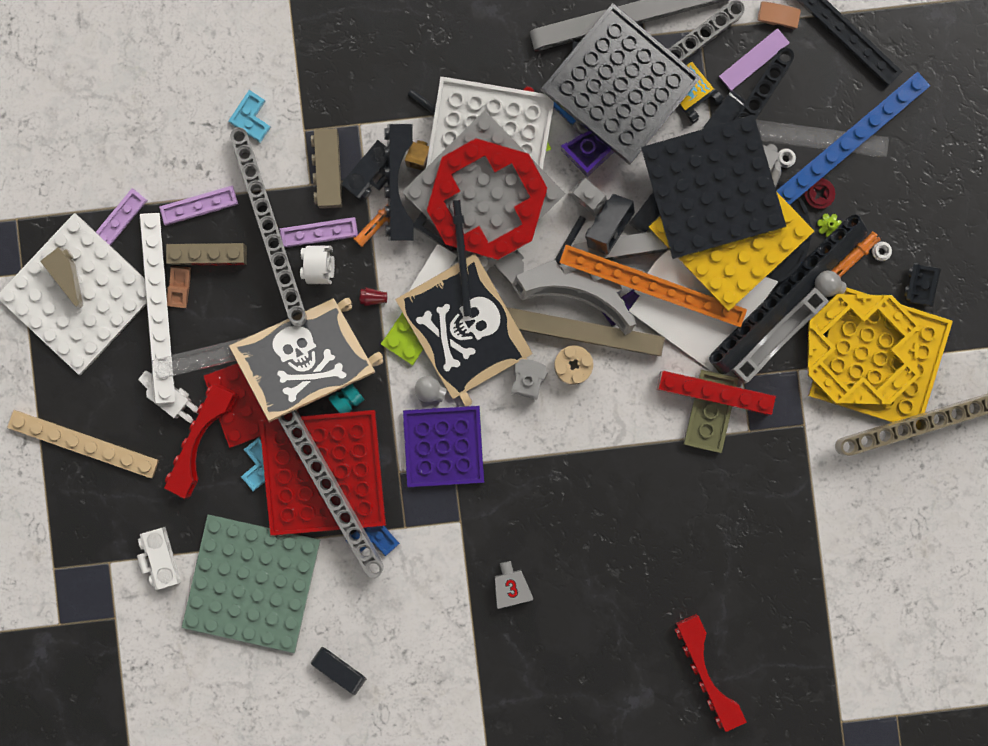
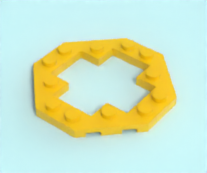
M836 294L808 321L807 375L834 403L889 405L918 378L919 323L892 295ZM849 309L862 322H865L878 310L903 336L890 349L902 365L877 389L864 376L848 389L823 362L836 349L823 334Z

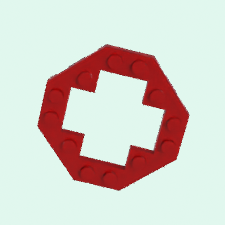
M475 138L441 158L427 212L444 243L457 248L455 224H453L452 214L444 202L446 199L461 192L452 174L484 156L488 159L494 172L512 164L530 196L529 199L514 206L522 225L491 242H488L480 226L464 234L466 251L498 260L533 240L548 188L528 153Z

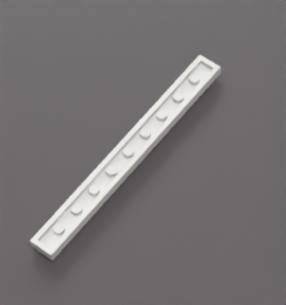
M140 214L155 404L175 403L160 214Z

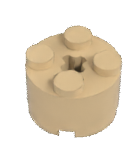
M575 345L565 347L555 358V373L566 384H580L591 375L593 358L583 347ZM569 361H577L576 365L579 366L578 369L575 368L571 370V365L568 364Z

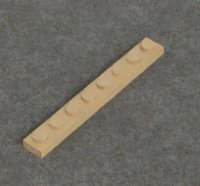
M13 410L7 428L149 478L154 477L159 460L17 410Z

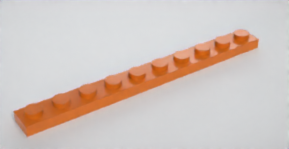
M566 244L559 263L738 327L742 326L747 309L737 305L728 312L712 296Z

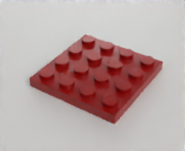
M238 363L204 375L207 388L213 384H220L239 394L231 411L219 417L229 448L261 437L259 420L267 418ZM290 412L284 415V418L293 417Z

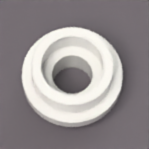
M782 149L778 152L780 155L778 161L781 163V167L789 168L795 163L796 156L792 150ZM788 156L789 161L784 162L782 157Z
M878 242L874 245L872 254L875 259L885 261L890 258L892 249L888 243ZM880 248L884 249V255L879 254Z

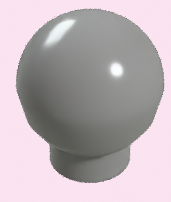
M823 271L816 277L815 288L824 297H832L836 294H844L846 283L841 281L840 276L834 271Z
M432 376L420 378L415 385V394L423 402H433L435 400L442 402L447 388L440 386L439 381Z

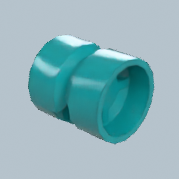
M353 384L341 388L340 392L336 391L328 397L340 413L351 412L352 406H358L365 400Z

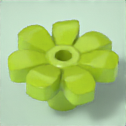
M828 214L822 215L823 220H818L817 225L821 227L818 231L820 234L826 232V237H828L842 222L841 220L836 221V214H832L831 217Z

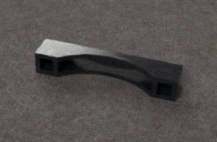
M388 124L387 128H384V140H387V148H384V159H387V167L384 168V178L388 181V187L384 188V196L388 198V206H385V217H388V225H385V237H388L389 241H414L413 220L402 205L398 189L400 165L407 150L413 144V124Z

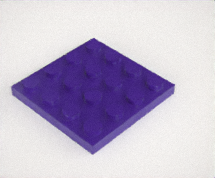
M480 406L403 410L407 487L484 483Z

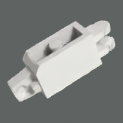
M145 371L138 380L148 389L146 391L147 397L155 403L153 374ZM174 387L175 403L157 405L173 418L181 416L189 423H192V417L186 414L184 409L188 406L193 412L197 413L198 407L191 402V399L188 398L189 394L182 388L178 390Z

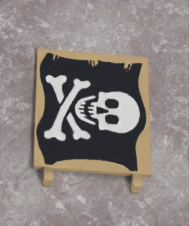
M476 253L466 258L472 316L464 317L459 263L395 299L452 399L460 395L465 406L472 404V399L467 393L468 390L518 363L520 359H527L526 357L533 354Z
M333 298L305 311L307 320L303 326L296 327L287 319L229 346L269 422L374 374L375 370L372 366H378L383 363V356L380 352L367 358L342 312L352 309V302L349 298L343 299L338 304ZM300 313L292 317V319L299 321L303 314Z

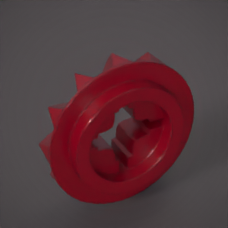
M823 178L805 192V200L816 209L830 206L835 199L833 184ZM825 188L823 192L824 198L819 197L815 200L817 195L815 190L820 191Z

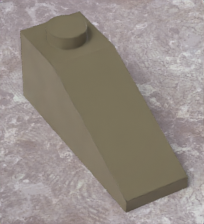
M58 247L40 262L74 306L81 308L83 301L76 266L72 260L74 257L68 249L64 250Z

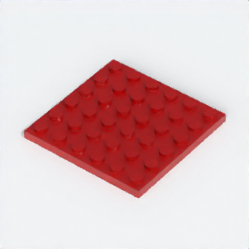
M367 410L300 416L362 527L385 526L386 519L376 411ZM293 417L285 418V420L291 421ZM278 418L271 422L267 419L259 420L270 536L341 530ZM295 428L293 430L294 436L301 438L302 430ZM309 445L303 446V452L306 455L312 453V448ZM313 462L312 464L314 471H321L322 466L319 462ZM323 479L322 486L329 489L331 481ZM332 496V503L340 505L341 499L338 496ZM348 513L341 514L342 521L350 522L351 517Z

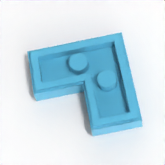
M248 90L228 122L237 128L245 129L249 136L260 143L271 128V126L256 117L266 101Z
M260 437L244 449L256 464L241 476L252 491H255L265 483Z

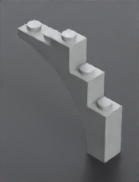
M556 260L516 275L512 284L521 300L534 296L560 295L586 302L605 313L617 324L624 335L631 333L636 325L634 316L629 313L623 299L619 297L623 290L620 284L604 278L593 282L590 273L578 269L564 274L563 268L558 265Z

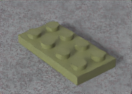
M700 370L698 378L737 387L739 378ZM694 398L684 445L722 453L732 406Z

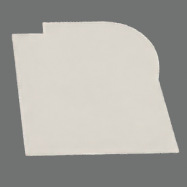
M670 250L661 255L647 273L714 297L678 258L672 259ZM765 277L736 304L747 309L744 320L764 302L778 281ZM634 290L640 296L629 312L712 371L714 366L709 361L711 353L738 326Z

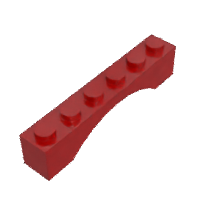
M660 371L656 389L765 415H772L776 398L773 395L668 371Z
M213 384L207 389L205 394L207 398L199 406L197 411L199 415L196 421L194 420L190 425L189 431L191 432L188 438L184 439L181 445L183 449L173 462L174 468L165 479V489L184 499L191 497L198 482L196 456L201 438L215 420L231 411L239 395L238 393L220 384Z
M695 614L675 623L677 626L674 629L679 640L683 639L685 644L682 647L687 658L691 657L693 661L691 668L694 674H698L701 679L698 682L703 693L707 692L709 699L706 701L711 711L715 710L717 714L715 721L719 729L723 728L727 732L747 723L739 704L722 694L714 686L708 675L704 661V642L707 633L699 616Z

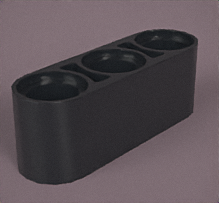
M324 647L319 649L310 662L316 669L353 695L358 693L367 680L364 675Z

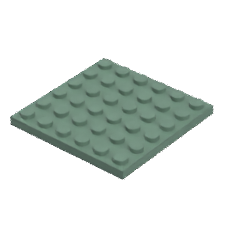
M208 514L182 628L295 653L321 539L299 534L270 536V528Z

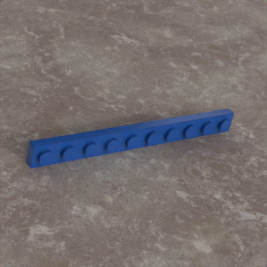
M919 72L915 73L777 190L779 195L791 205L930 87L929 83Z

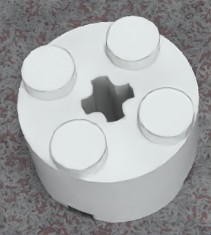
M306 246V248L301 249L303 267L300 269L301 279H305L307 284H332V281L329 279L334 278L335 262L334 256H330V251H333L331 246Z

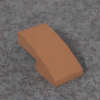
M762 1L757 20L770 25L778 24L796 29L798 28L801 10Z
M171 266L167 306L187 307L191 276L190 267Z

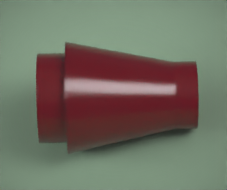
M365 287V289H360L359 302L364 304V306L387 303V292Z

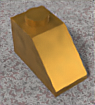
M420 140L413 142L405 158L407 167L421 171L426 169L429 152L427 142Z

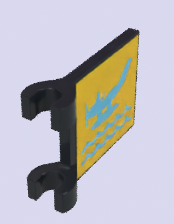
M690 61L686 65L701 78L679 106L685 112L690 122L694 124L699 120V115L694 110L709 97L718 106L723 102L724 97L712 86L696 64Z

